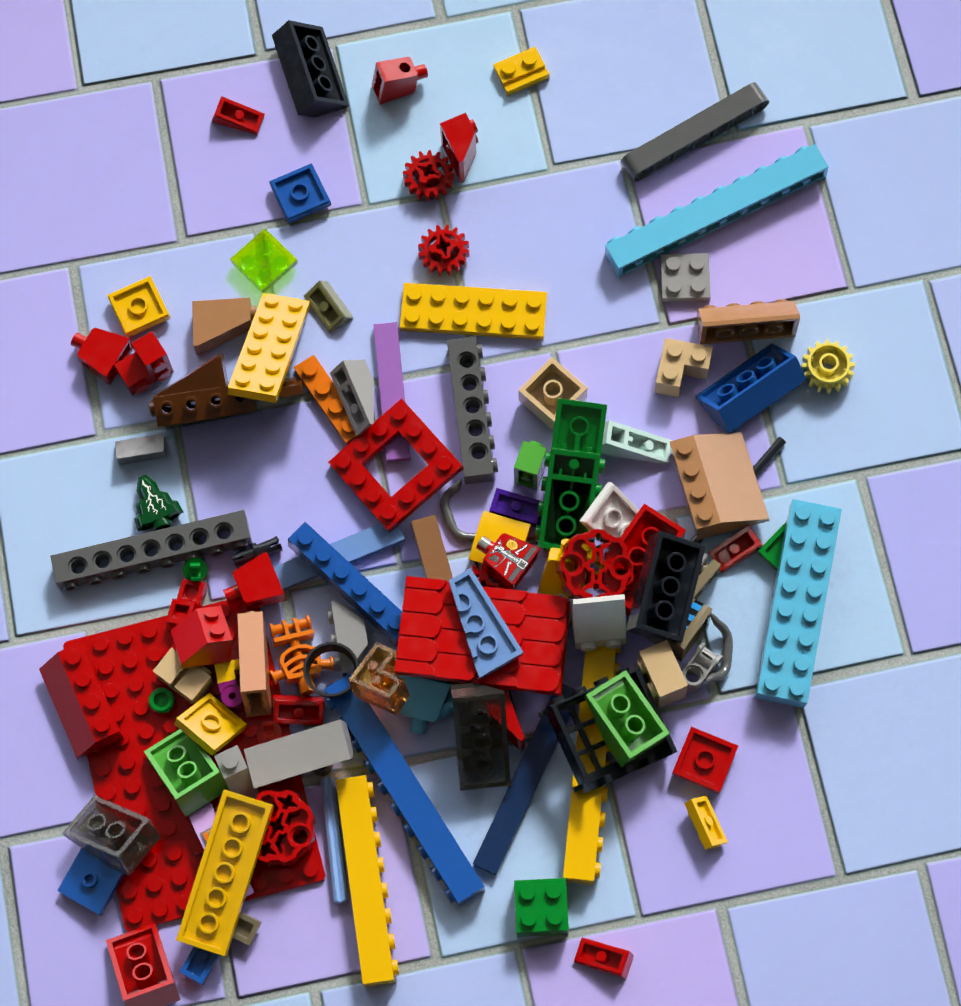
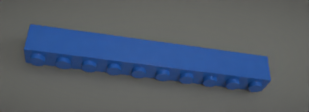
M350 673L325 688L326 694H335L345 690L353 682V676ZM355 683L353 688L341 697H325L324 700L331 711L336 709L340 717L337 720L346 722L348 730L353 737L351 739L352 746L357 753L362 751L366 757L363 763L370 774L375 772L379 778L376 784L383 795L388 793L393 802L390 803V806L397 817L402 815L406 824L403 827L410 838L415 836L420 845L416 847L424 860L429 858L433 865L430 868L437 882L442 879L447 887L443 891L450 903L456 902L458 907L484 892L485 886L358 684Z

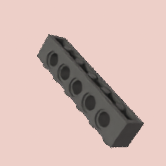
M476 337L447 340L461 458L464 467V482L466 485L494 481V473L498 472L497 459L491 457V450L495 449L494 436L488 434V427H492L491 413L485 411V404H489L488 390H483L482 382L486 381L485 367H480L479 359H483L482 344L477 345ZM464 362H471L473 364L470 368L461 366ZM467 384H473L476 386V388L471 391L464 389V387ZM472 406L479 409L476 413H469L466 410ZM474 429L482 432L479 436L469 434ZM476 452H482L485 454V456L482 459H475L472 457V455Z

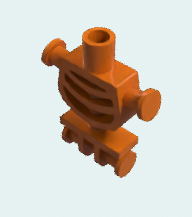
M305 615V618L299 620L296 617L292 618L291 624H287L286 620H282L281 624L277 625L270 623V634L274 638L273 646L291 645L290 648L281 654L279 661L280 670L275 672L269 671L272 683L277 685V681L285 679L287 684L298 682L301 695L306 696L315 693L307 685L303 675V665L307 657L303 653L308 654L315 646L300 644V641L313 639L314 630L312 629L309 615ZM308 628L306 631H300V629ZM294 629L295 633L290 634L289 630ZM284 634V636L275 638V635ZM293 655L292 659L284 663L289 656ZM320 655L312 663L310 680L314 688L313 678L320 677L323 669H330L331 672L334 671L333 656H330V659L321 660Z

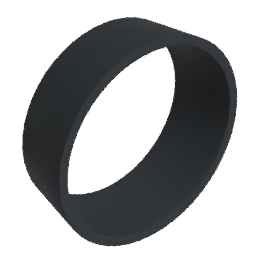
M326 642L313 648L308 653L303 665V675L307 685L314 692L326 698H337L348 693L355 685L359 673L358 660L353 651L337 642ZM335 651L343 653L354 665L355 678L348 688L335 694H326L316 690L310 680V668L314 660L326 652Z

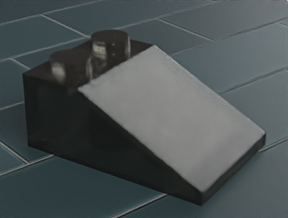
M95 795L63 832L66 838L108 867L127 876H130L160 839L157 830L149 818Z

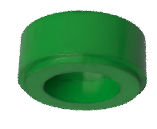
M158 688L150 694L149 705L155 713L167 714L174 708L175 698L170 690Z

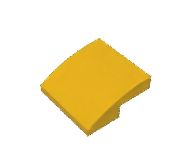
M483 511L469 560L483 563L486 554L476 549L479 540L483 536L496 542L502 533H506L526 542L531 524Z

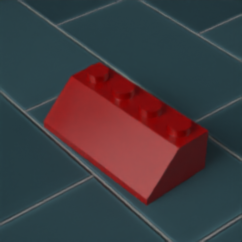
M645 503L620 537L628 546L627 552L633 561V575L629 577L626 590L621 594L625 595V614L628 617L649 535L662 531L685 538L686 529ZM616 562L614 571L618 575H623L624 567L621 563Z
M81 642L57 652L39 668L77 759L124 738L89 655Z

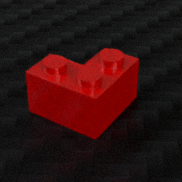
M153 331L132 342L131 344L135 352L114 364L117 373L132 396L136 393L145 392L151 384L156 381L165 380L173 372L168 355Z

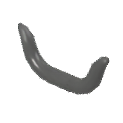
M459 479L442 495L440 508L449 532L461 541L470 542L474 541L476 533H466L457 527L449 505L451 497L462 486L463 481Z
M711 614V620L723 637V658L720 670L716 673H711L706 678V683L723 680L728 675L732 663L733 638L731 631L714 614Z

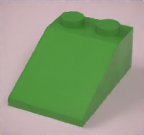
M626 670L584 696L607 748L621 768L660 744L670 734Z
M181 729L144 751L185 817L222 795L223 790H229L222 774L207 752Z

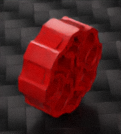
M592 529L573 536L563 545L560 557L556 559V573L560 577L561 588L569 597L576 599L592 598L593 594L585 592L591 588L601 593L594 597L621 595L626 590L629 577L633 575V561L627 552L628 546L620 537H614L602 529ZM596 537L597 541L603 542L604 544L596 546L595 543H591L588 540H591ZM610 547V549L604 553L603 561V550ZM566 559H571L574 562L575 569L573 572L566 570L564 566ZM594 562L595 566H599V570L595 572L593 568H590V564ZM616 562L623 565V575H618L614 571ZM585 574H586V583H585V585H583V586L580 587L579 585H580L582 582L585 581Z
M269 789L259 793L256 800L272 805L276 803L278 810L275 817L272 818L275 813L273 808L267 827L268 832L261 846L262 850H267L270 846L275 855L266 854L264 857L260 850L257 861L269 867L272 865L291 866L297 863L299 858L313 847L316 824L314 815L310 807L300 799L299 795L290 790L273 791ZM292 800L295 807L289 806L286 810L283 803H289ZM281 823L283 830H278L275 833L272 827L278 826ZM302 832L308 835L307 841L303 844H297L295 842L296 835ZM281 839H282V842H281L280 846L282 847V850H283L282 853H280V851H279V849H278V846H279V843H280Z

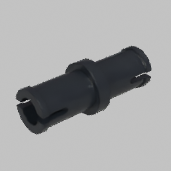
M275 536L259 544H256V542L252 543L251 547L234 554L232 553L231 557L235 561L236 569L265 552L269 556L278 551H283L278 537Z

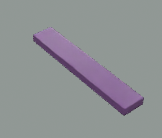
M397 322L373 324L382 415L401 398L405 401ZM401 434L385 447L387 463L411 460L410 444Z

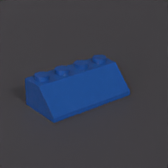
M771 343L701 391L695 398L715 424L730 433L739 429L749 419L758 416L769 405L778 402L789 391L798 388L807 379L797 357Z

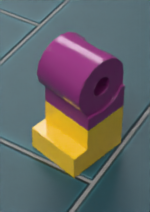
M239 659L215 664V672L224 705L231 711L241 709L244 704L237 680V674H240Z

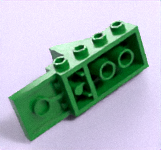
M558 398L552 447L550 452H546L544 466L548 467L547 477L543 476L541 491H545L544 501L539 502L538 515L542 516L541 526H536L535 540H539L538 547L544 548V552H549L550 548H560L563 539H570L577 534L589 531L580 522V519L602 490V484H598L599 474H604L605 459H601L608 404ZM595 538L588 541L591 543H595Z

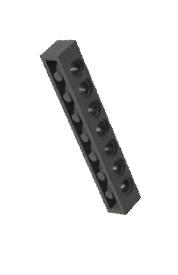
M245 510L50 555L55 583L58 588L64 591H73L80 585H98L105 579L119 580L127 577V574L135 572L137 574H144L150 572L152 568L160 566L161 568H170L177 562H186L191 558L207 555L216 557L222 555L224 551L232 549L234 551H241L247 549L253 542ZM224 531H229V532H231V535H230L229 538H227V539H220V538H219V535H220L222 532H224ZM199 537H206V538H207V540H206V542H205L204 544H202V545H197V544H195V541H196L197 538H199ZM180 542L183 544L181 549L177 551L171 550L174 543ZM150 549H159L155 556H147V552ZM125 555H134L130 562H123ZM102 560H110L107 567H98ZM80 565L86 566L82 573H74L76 567Z

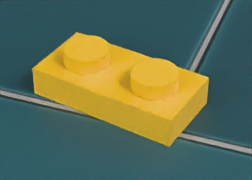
M707 795L690 799L684 803L705 850L720 847L728 842Z

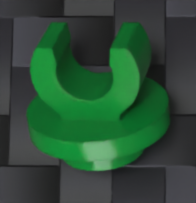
M191 558L183 565V575L186 579L191 580V582L201 581L207 575V565L201 558Z

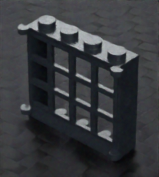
M629 667L616 672V676L625 670L628 672L665 725L640 669L637 668L630 671ZM607 676L593 682L595 687L587 690L583 686L572 691V697L565 699L562 695L549 701L551 706L538 713L540 718L547 715L578 783V786L572 789L574 793L580 791L582 795L678 752L669 734L660 744L621 768L616 761L601 768L593 750L606 745L605 741L603 740L591 745L583 729L596 723V721L592 718L581 723L573 706L586 701L584 697L586 694L609 681ZM567 708L575 724L574 727L569 729L566 728L560 711ZM575 731H578L585 746L584 749L578 752L570 736ZM586 753L589 754L595 771L587 774L580 756Z

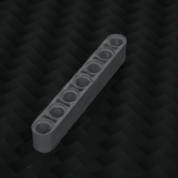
M756 82L750 83L629 152L621 159V164L634 182L640 181L759 113L768 106L770 101Z

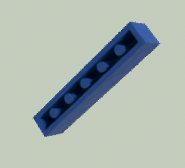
M304 522L288 538V547L393 645L397 646L402 611L309 524Z

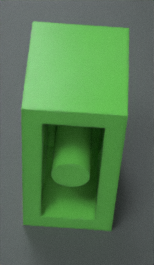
M523 441L514 465L515 484L538 490L546 468L544 462L547 448L541 443Z

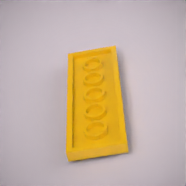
M404 283L400 331L544 340L547 292Z
M262 294L228 385V395L273 403L277 402L310 308V301L274 294Z
M223 790L176 938L177 941L227 956L274 805Z

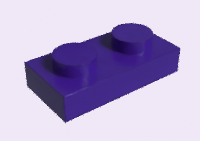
M496 488L489 512L526 522L536 527L540 518L538 508L541 500Z

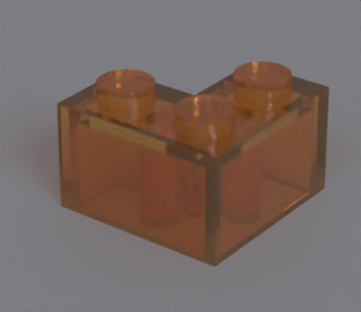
M376 642L348 681L356 698L397 715L409 699L410 694L404 679L398 677L394 672L397 651Z

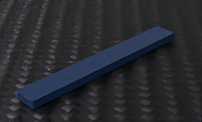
M562 683L561 696L563 695L565 699L572 697L571 692L576 689ZM552 695L549 701H551V700H553V699H555V698H557V697H559V696H553V695ZM568 708L560 711L565 725H567L571 716ZM547 715L541 717L473 862L474 866L495 876L559 742Z

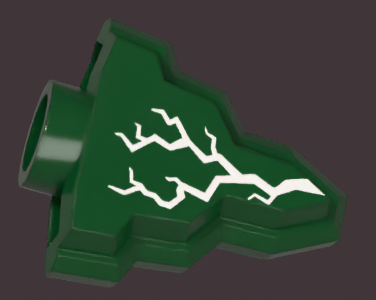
M147 475L138 478L136 490L139 496V501L136 504L138 515L134 518L137 530L153 529V531L172 527V520L183 513L178 501L172 500L167 492L160 491L156 482Z

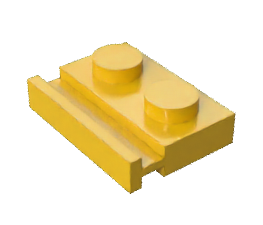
M536 47L493 64V69L505 88L507 96L550 78V73L547 71Z

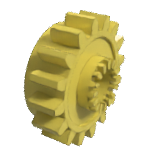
M826 340L823 344L816 342L815 348L809 347L807 349L808 355H803L802 362L804 363L801 365V368L805 372L806 379H810L808 386L817 385V392H820L822 388H826L827 394H830L831 388L839 392L841 385L847 387L848 379L853 377L854 372L851 370H854L855 363L850 362L853 355L847 354V347L839 346L837 341L829 343V340ZM823 364H830L833 369H826L823 367Z

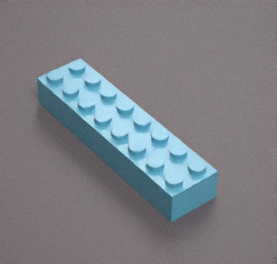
M792 499L789 505L754 698L801 708H804L808 703L842 512L841 508Z

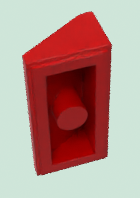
M273 695L272 723L323 725L325 701L321 696Z

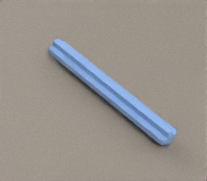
M325 777L321 779L333 898L335 903L340 904L348 901L336 787L333 777Z

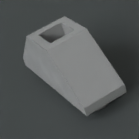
M336 600L331 601L332 609L327 611L329 623L335 625L336 633L331 634L332 642L341 643L350 648L355 654L358 664H360L370 651L365 621ZM339 652V657H335L337 672H342L343 677L350 673L352 675L355 671L352 661L346 655Z

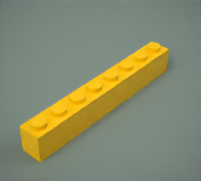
M366 775L336 779L363 986L371 987L395 983V976L399 975L397 960H392L391 950L396 949L394 934H389L387 925L392 924L390 908L385 909L384 898H389L387 883H382L380 874L385 872L383 857L378 858L377 848L382 847L380 832H375L374 822H378L376 807H371L370 797H375L373 782H368Z

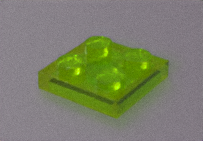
M265 228L230 258L231 263L262 293H265L298 263L297 258Z

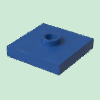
M312 163L269 181V185L288 224L331 206V201Z
M83 845L57 891L102 916L124 878L127 869Z

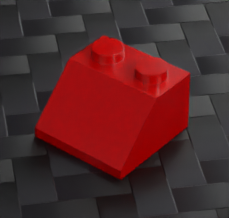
M466 112L440 123L441 145L450 163L453 165L460 183L464 182L477 153L476 144L479 143L476 135L478 132L477 126L473 119L469 120Z
M221 606L196 609L170 630L181 668L231 662L232 637Z

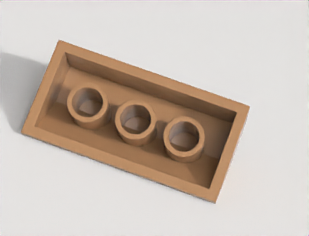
M779 299L774 301V303L755 301L750 303V305L731 303L726 305V307L707 305L702 307V309H698L697 312L699 344L701 345L796 337L800 322V313L795 301H788L786 299Z

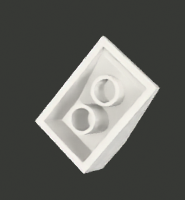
M624 594L573 599L572 625L575 649H581L584 652L596 650V647L606 646L607 649L620 648L621 644L626 643Z

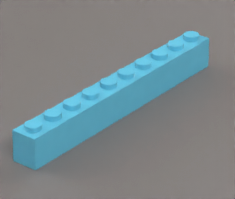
M815 144L809 147L803 146L788 157L782 156L770 166H761L747 177L740 176L726 187L720 186L705 197L699 196L695 198L691 204L685 207L678 206L664 217H655L649 224L643 227L637 226L622 237L617 236L610 239L605 245V256L619 278L660 258L661 254H668L825 178L829 166Z

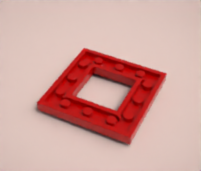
M402 398L380 416L364 433L357 436L328 461L331 467L389 533L464 469L463 465ZM401 434L428 465L393 496H390L364 465Z

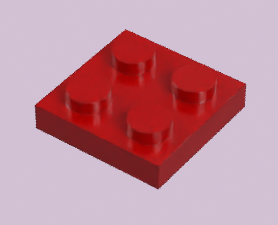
M691 726L672 775L719 794L739 745Z

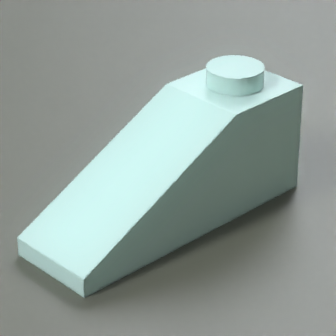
M608 420L605 422L601 453L612 457L668 464L671 451L670 441L672 440Z

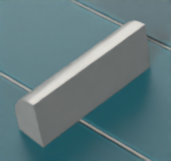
M342 720L333 721L244 749L253 788L353 758L346 722Z

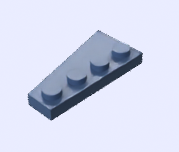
M470 568L450 579L449 586L479 680L523 656L524 652L472 569Z

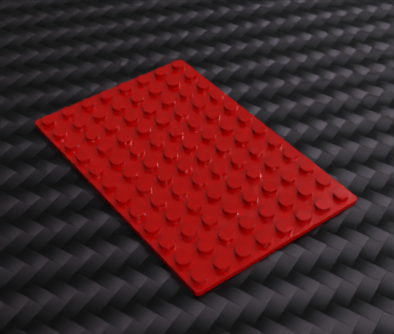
M243 598L228 604L227 600L201 606V608L222 607L232 637L231 660L239 659L238 614L248 611L261 612L260 607L247 610ZM167 615L69 640L63 644L64 649L79 642L85 647L124 737L117 742L88 754L87 758L109 858L114 863L127 869L124 878L117 888V895L124 927L128 932L147 925H159L183 918L204 853L203 846L189 816H184L144 753L148 748L179 730L175 725L176 718L193 706V704L156 678L153 670L171 648L175 650L170 630L176 625L166 623ZM267 638L269 671L272 670L273 672H275V667ZM215 664L203 665L212 672L210 676L214 682L204 696L211 693L223 703L215 672ZM237 674V680L240 688V674ZM270 678L272 705L273 695H281L279 683L274 685ZM166 688L172 692L175 698V705L169 713L157 714L150 707L149 696L155 689ZM243 706L241 709L232 712L247 724L245 730L213 756L208 752L207 754L219 769L214 756L238 745L247 764L244 749L291 735L289 724H273L272 715L247 717ZM301 774L258 787L259 793L269 789L273 791L290 790L298 794L300 799L308 805ZM222 795L210 801L215 812H217ZM292 800L289 803H283L286 810L289 806L295 807ZM273 803L275 813L272 818L275 817L276 812L278 810L276 803ZM281 823L278 826L272 827L275 833L278 830H283ZM303 832L297 834L295 842L297 844L305 843L308 835ZM315 832L313 847L300 857L297 863L288 867L283 865H272L269 867L257 861L250 881L255 893L245 897L244 902L323 881L326 875ZM282 839L278 846L280 853L283 852L282 847L280 846ZM270 846L267 850L260 849L264 857L266 856V854L275 855L270 849Z

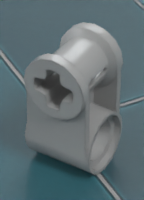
M703 642L697 647L682 672L688 684L687 692L698 691L723 658L721 654L716 655L707 649ZM688 674H695L699 680L697 682H690L686 676Z

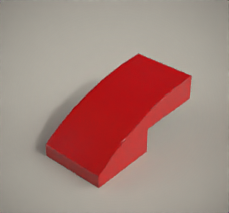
M182 579L177 599L172 598L166 623L177 625L194 610L201 608L208 585L205 582H191V580Z

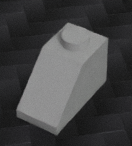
M238 745L215 755V760L229 790L256 799L259 790L258 788H253L249 768Z

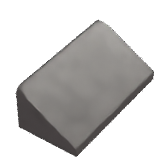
M164 434L115 441L116 460L119 465L167 457Z

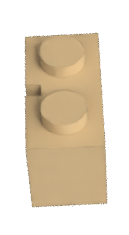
M173 648L167 652L153 670L156 678L193 705L202 699L214 683L210 676L212 672L205 666L181 668L176 651Z

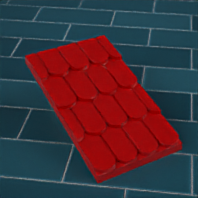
M406 576L394 669L397 675L561 696L571 604L569 598L529 593L522 590L482 586L524 653L523 656L479 680L449 582L442 579Z

